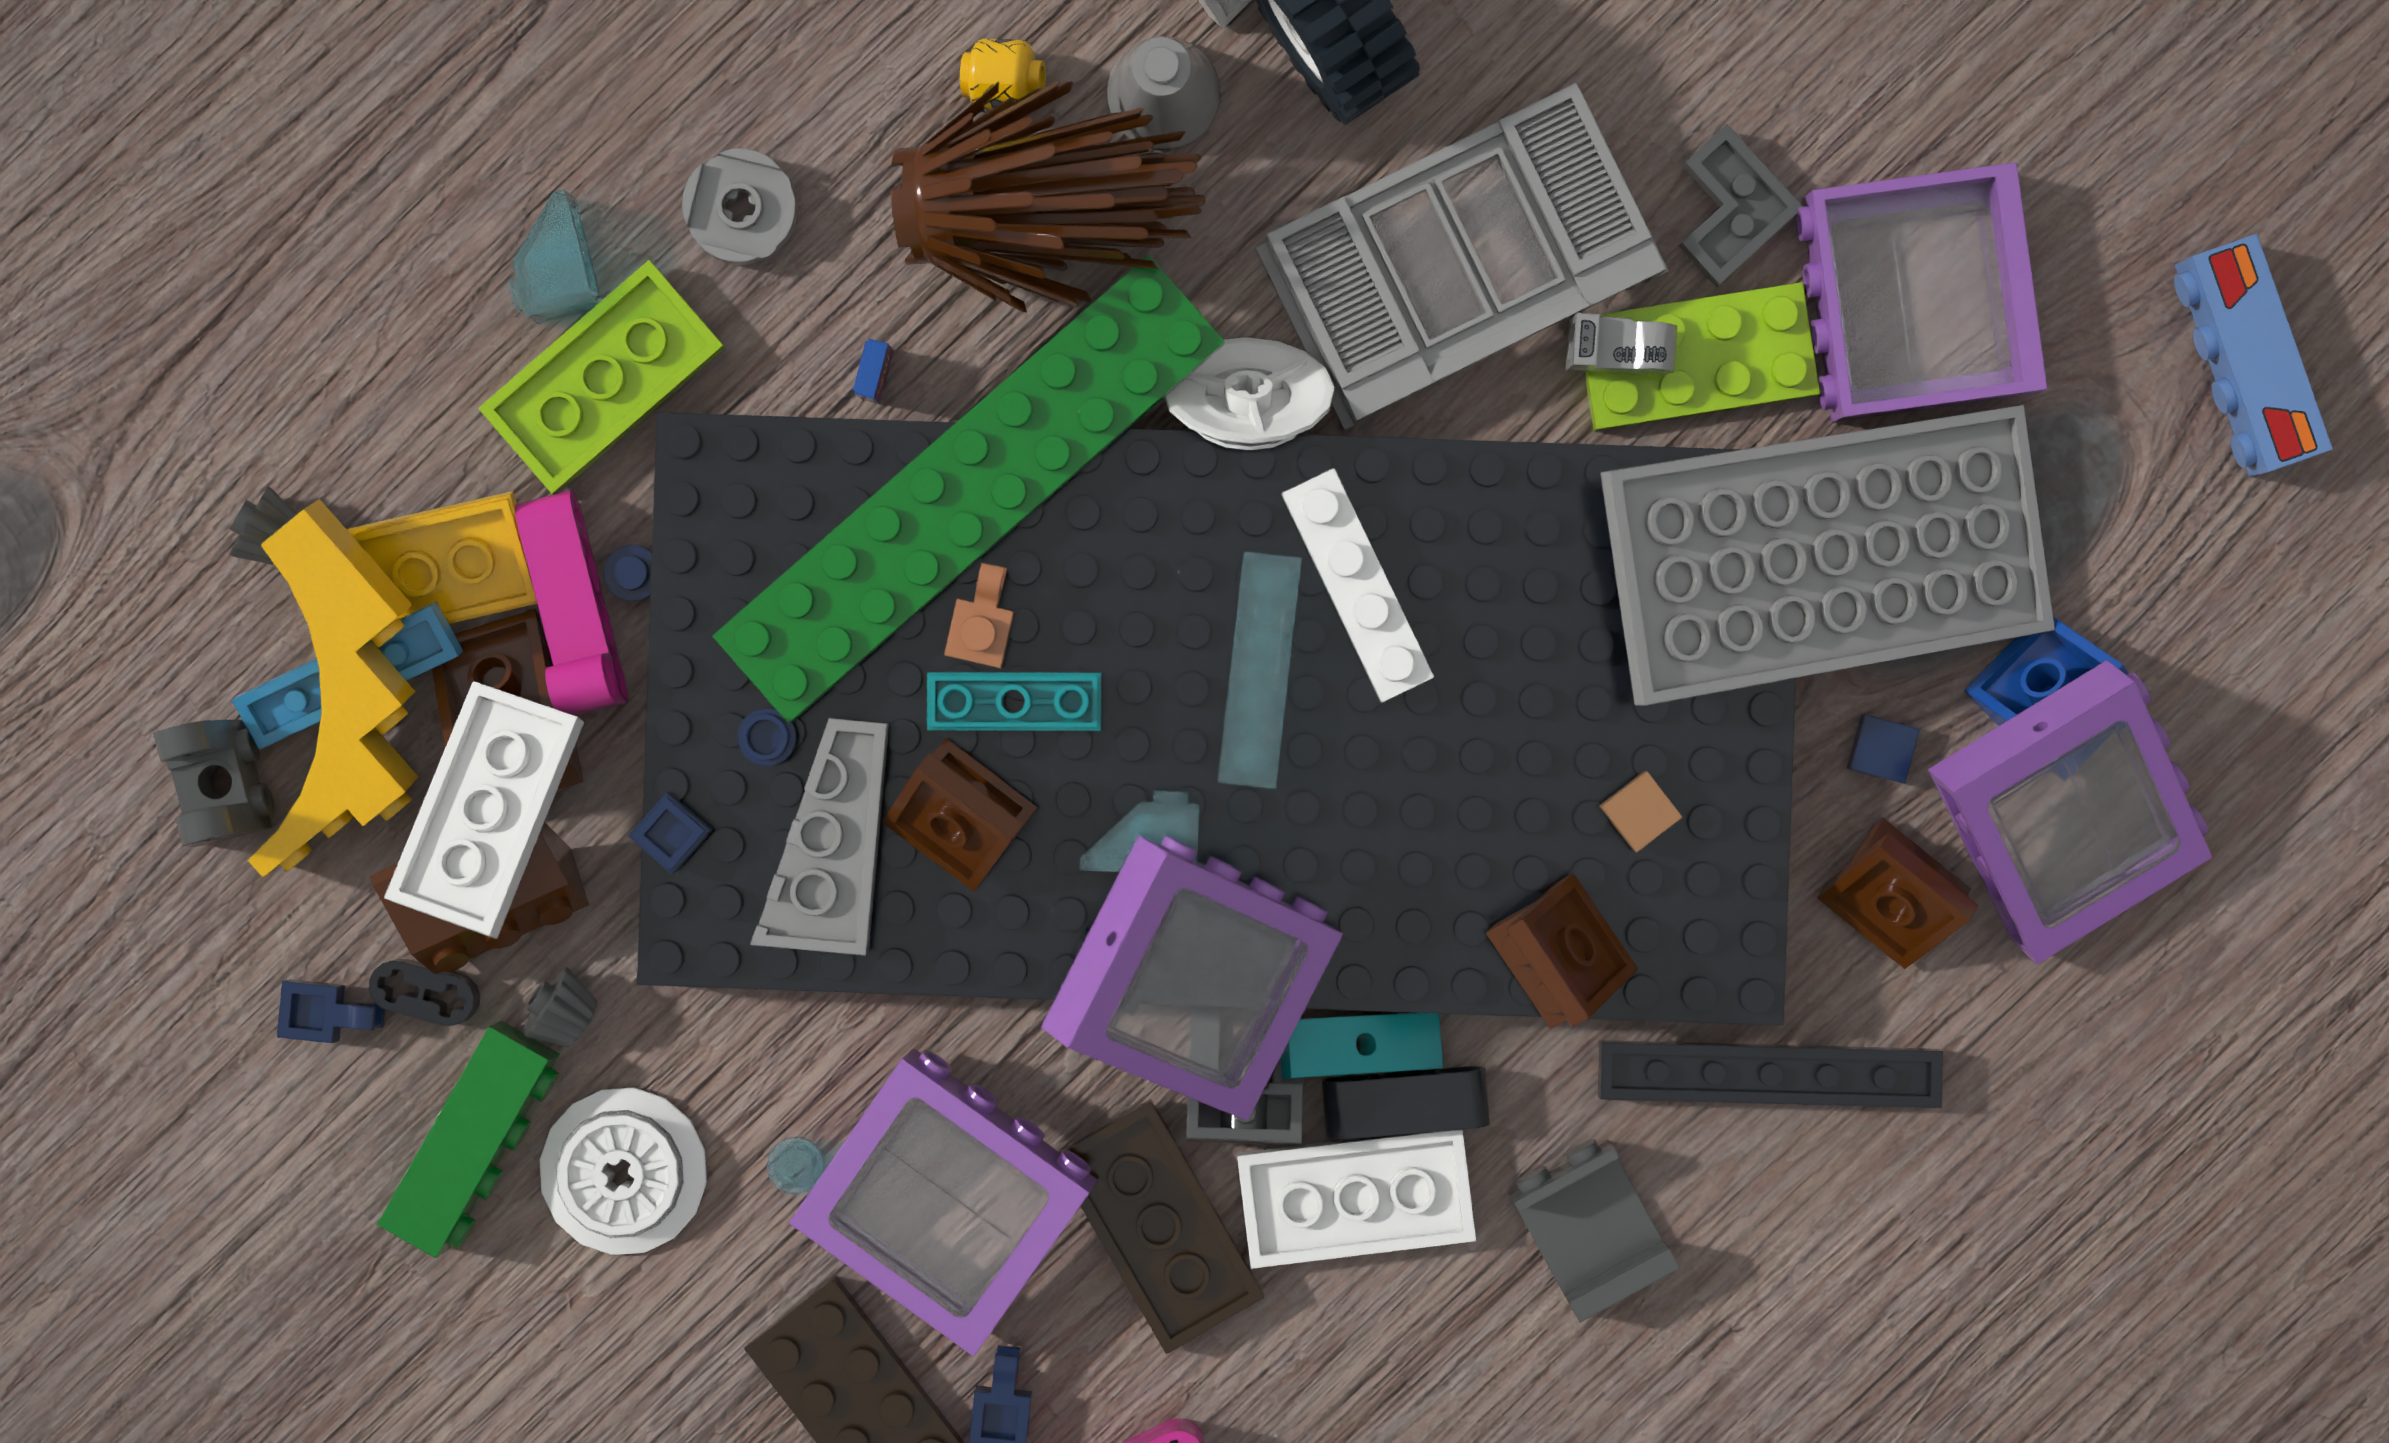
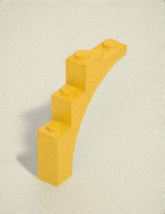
M320 499L304 508L261 544V547L288 582L308 624L319 665L322 710L316 753L301 794L279 829L247 860L262 877L266 876L278 865L286 872L292 869L313 850L306 842L320 831L327 838H330L353 817L362 826L378 814L385 821L389 820L412 800L406 791L419 778L382 736L408 714L402 705L416 691L378 649L405 627L398 617L412 604Z

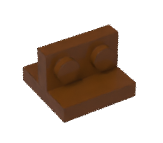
M945 738L932 754L929 752L916 768L882 823L974 892L1038 807Z
M1884 818L1870 828L1851 863L1829 880L1817 897L1818 900L1904 969L1968 923L1978 907L1968 897L1971 890L1969 886Z
M1574 873L1557 882L1537 901L1496 923L1486 932V935L1550 1029L1567 1020L1573 1027L1589 1019L1638 970Z

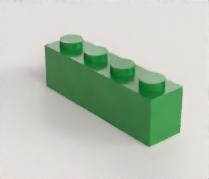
M503 1021L489 1026L376 1225L434 1258L442 1255L451 1246L458 1250L467 1239L476 1222L474 1218L469 1216L479 1197L487 1200L503 1175L504 1171L496 1166L507 1148L515 1151L528 1132L531 1121L524 1117L534 1099L543 1102L553 1088L559 1072L552 1068L560 1054L537 1040L526 1037L524 1033Z

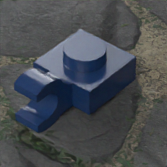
M292 979L282 981L277 1038L335 1043L340 1041L341 1027L370 1031L374 1030V1027L383 1028L385 1009L379 1007L376 1003L343 1002L345 985Z
M998 1345L997 1353L995 1354L992 1387L976 1385L969 1443H1027L1032 1391L1016 1390L1020 1357L1019 1347Z

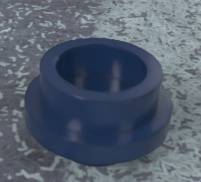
M626 545L611 553L604 566V580L613 595L631 602L641 601L650 596L652 552L642 546Z
M758 709L747 715L740 724L737 736L738 745L742 754L752 763L760 766L777 765L785 761L793 752L796 744V730L793 723H787L776 709Z

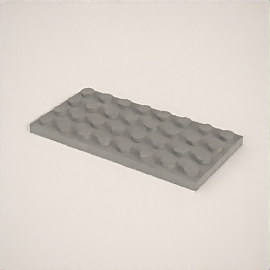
M2024 405L1601 472L1635 705H1651L2055 630Z

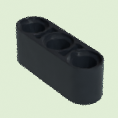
M1482 1066L1350 1075L1322 1080L1326 1137L1330 1139H1354L1465 1130L1490 1125L1486 1070Z

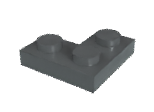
M1728 124L1682 165L1720 208L1692 232L1679 247L1717 287L1799 212L1798 208L1803 207Z

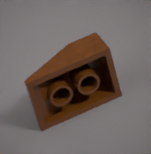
M535 609L455 633L463 652L458 657L432 668L445 748L473 681L553 708L545 677L546 668L553 666L539 615ZM576 744L557 790L583 782Z

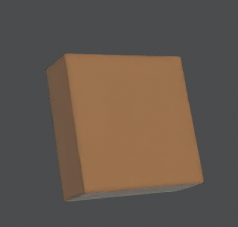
M1647 771L1642 772L1599 805L1614 827L1636 853L1682 818L1681 814Z

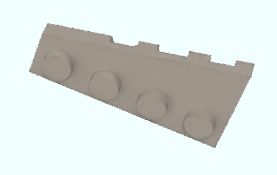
M828 719L804 788L805 792L795 820H793L777 873L773 877L766 897L768 898L750 945L855 955L868 954L889 731L888 723Z

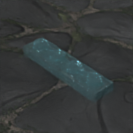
M1244 552L1218 782L1276 789L1302 558Z

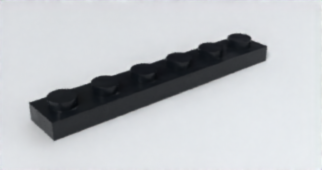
M1599 1040L1598 1097L1603 1100L1942 1108L1943 1051L1939 1049Z

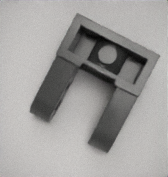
M243 720L197 721L153 733L160 762H167L176 788L182 814L175 819L183 846L197 847L210 845L272 828L269 817L274 814L272 794L266 783H260L255 761L260 758V750ZM221 766L228 770L232 778L231 789L224 797L215 791L212 782L215 771Z
M1191 1005L1189 1063L1217 1074L1219 1006ZM1280 1057L1273 1071V1083H1268V1086H1265L1248 1121L1188 1097L1186 1141L1300 1145L1302 1142L1303 1078L1282 1079Z

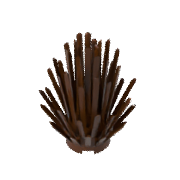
M998 81L920 147L898 148L895 150L892 166L903 165L902 184H900L898 189H891L892 215L898 247L911 248V252L905 259L907 265L931 263L994 301L997 298L1024 313L1027 312L1024 301L1011 295L1008 289L993 281L1001 284L1009 283L1053 301H1061L1079 307L1076 299L1085 302L1091 301L1087 291L1045 278L1042 267L1065 271L1067 264L1062 260L1158 269L1152 260L1133 259L1128 253L1121 252L1120 249L1078 245L1161 248L1165 244L1162 238H1192L1184 229H1167L1164 224L1155 221L1157 219L1173 218L1174 216L1197 215L1202 212L1199 207L1204 205L1205 197L1195 195L1193 188H1165L1180 182L1182 174L1195 172L1198 167L1196 162L1201 159V156L1199 154H1140L1148 152L1153 145L1180 141L1186 131L1108 143L1112 139L1113 133L1147 126L1152 121L1153 116H1141L1144 108L1122 113H1112L1039 133L1036 132L1053 125L1055 122L1053 116H1047L1032 123V118L1029 116L1019 120L1069 93L1073 85L1072 81L1060 86V81H1056L1040 90L1041 87L1017 101L1014 98H1009L973 121V118L984 110V104L999 93Z

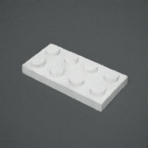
M473 681L384 898L497 939L584 721L568 713Z
M1463 1130L1355 1138L1237 1153L1251 1269L1476 1241Z

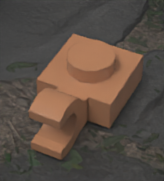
M988 563L981 564L974 602L960 598L956 600L944 653L945 656L997 668L1003 667L1015 611L999 608L1007 568Z

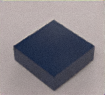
M1861 714L1847 769L1905 784L1920 729Z
M666 792L628 837L669 873L674 874L710 834L712 829L674 795Z

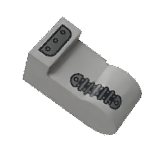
M1576 313L1569 320L1566 371L1627 374L1674 373L1677 325L1663 322H1636L1625 318L1600 317V314Z

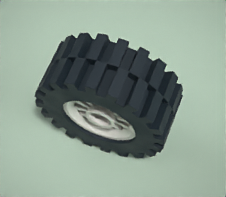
M1255 0L1259 5L1258 10L1264 20L1269 23L1279 45L1283 46L1289 55L1292 65L1297 72L1303 75L1307 86L1314 95H1318L1327 111H1331L1335 119L1339 122L1342 121L1344 125H1347L1420 75L1418 72L1420 66L1414 57L1416 56L1415 50L1405 37L1407 32L1402 22L1394 15L1392 11L1393 5L1390 0Z

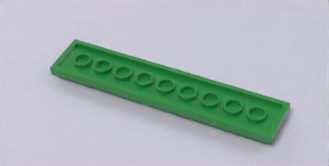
M1149 254L1143 260H1152L1158 269L1133 267L712 636L787 723L795 721L1225 345V341Z

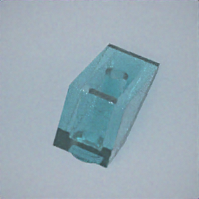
M565 189L555 191L514 257L512 263L516 278L509 279L510 293L515 308L518 312L525 311L526 317L538 324L590 311L602 301L577 200Z
M1154 790L1153 801H1141L1080 857L1079 870L1120 872L1139 835L1160 845L1166 835L1193 848L1198 854L1200 803H1188V792Z

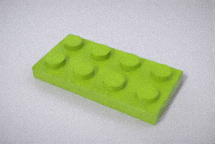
M648 260L478 407V409L551 494H557L723 352L726 347L659 269Z
M1803 282L1600 314V317L1625 318L1636 322H1663L1677 325L1674 373L1627 374L1584 372L1594 431L1815 397L1820 394Z

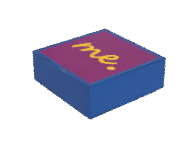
M873 339L865 342L853 388L854 394L861 400L876 404L881 402L894 352L888 343Z

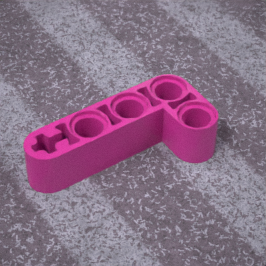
M569 490L516 504V521L553 666L547 667L545 671L547 689L553 708L573 716H579L626 704L628 702L627 685L583 513L574 491Z

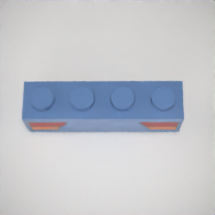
M2254 234L2174 264L2178 273L2174 277L2175 290L2180 302L2185 307H2190L2197 327L2193 330L2194 344L2200 357L2205 361H2209L2215 378V382L2212 383L2213 398L2220 412L2228 415L2234 432L2230 439L2231 449L2237 463L2242 468L2246 467L2250 477L2268 473L2333 450L2258 235Z

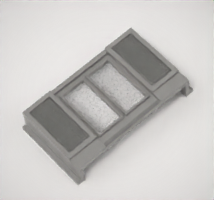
M1577 83L1268 233L1266 243L1256 247L1258 256L1304 350L1327 369L1334 386L1331 405L1344 431L1364 422L1367 416L1551 327L1576 313L1596 305L1645 280L1648 283L1669 272Z

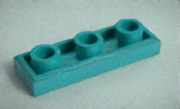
M927 672V730L1101 731L1102 673ZM1012 690L1019 691L1025 700L1023 708L1017 713L1009 712L1004 706V697Z
M1439 1013L1300 1019L1281 1055L1282 1079L1442 1069L1443 1059ZM1357 1039H1358L1359 1042H1360V1051H1359V1052H1358V1050H1357V1048H1356V1040H1357Z

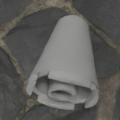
M1157 36L1137 42L1119 57L1109 77L1107 97L1111 113H1122L1144 108L1141 116H1153L1152 121L1147 126L1122 131L1126 137L1136 139L1186 131L1180 141L1153 145L1151 149L1179 148L1199 139L1211 126L1217 114L1220 86L1213 64L1198 47L1180 38Z

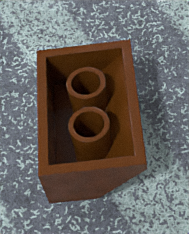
M545 821L497 939L385 899V894L398 864L370 876L375 891L410 954L433 974L460 969L468 963L469 959L493 948L499 949L513 945L522 935L544 925L559 924L570 918L573 912L589 905L571 848Z

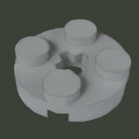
M737 148L718 153L720 156L710 159L705 165L702 163L692 172L683 192L682 212L692 237L709 255L728 264L751 265L759 261L773 259L788 242L797 223L798 200L792 181L771 158L760 152ZM740 192H746L749 194V203L756 206L752 216H745L743 222H734V214L726 209V203L728 200H737Z

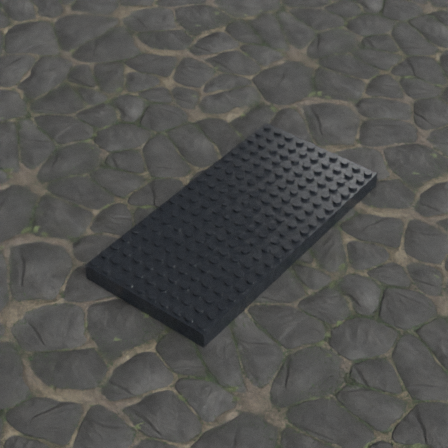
M657 412L643 818L666 792H670L707 824L712 831L674 874L669 873L642 849L637 985L1055 1000L1075 961L1070 958V955L1086 927L1092 928L1138 836H1143L1161 845L1166 835L1196 850L1197 854L1194 860L1203 865H1206L1209 857L1212 856L1241 871L1242 873L1238 881L1250 885L1255 876L1285 892L1281 900L1283 902L1293 905L1298 896L1328 912L1323 922L1343 933V936L1305 1009L1542 1017L1486 935V932L1496 923L1537 901L1557 882L1574 873L1638 968L1589 1019L1784 1026L1796 678L1651 705H1635L1601 472L1742 449L1298 434L1292 440L1273 448L1242 450L1226 448L1208 441L1196 431L1129 428L792 723L796 730V744L793 752L785 761L773 766H760L752 763L742 754L738 745V730L744 718L751 712L763 708H775L712 636L956 422ZM1333 468L1342 483L1434 675V678L1384 702H1380L1281 495L1283 492ZM982 563L1007 568L999 608L1015 611L1002 668L944 655L956 600L960 598L974 602ZM927 672L1102 673L1101 731L927 730ZM1012 690L1005 695L1004 706L1009 712L1017 713L1023 708L1025 700L1019 691ZM828 719L888 723L889 731L868 954L855 955L750 945L768 898L766 897L773 877L777 873L789 831L798 813L805 792L804 788ZM945 738L1038 807L974 892L882 823L916 768L929 752L932 754ZM1647 771L1681 814L1682 818L1636 853L1614 827L1599 805L1642 772ZM1180 889L1175 893L1149 944V947L1164 956L1160 968L1140 1003L1256 1007L1292 936L1192 890Z

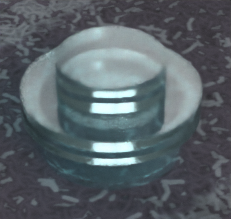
M790 1137L784 1139L770 1152L767 1161L768 1175L772 1183L785 1193H805L814 1187L824 1172L822 1152L815 1143L806 1138Z

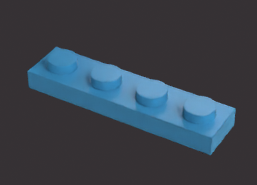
M437 601L399 618L405 627L378 648L406 681L458 657L463 652ZM317 658L249 689L231 700L259 750L320 722L322 710L320 673Z

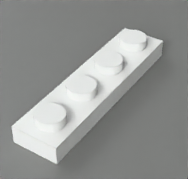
M1333 468L1283 492L1281 495L1380 702H1384L1434 678L1335 469Z

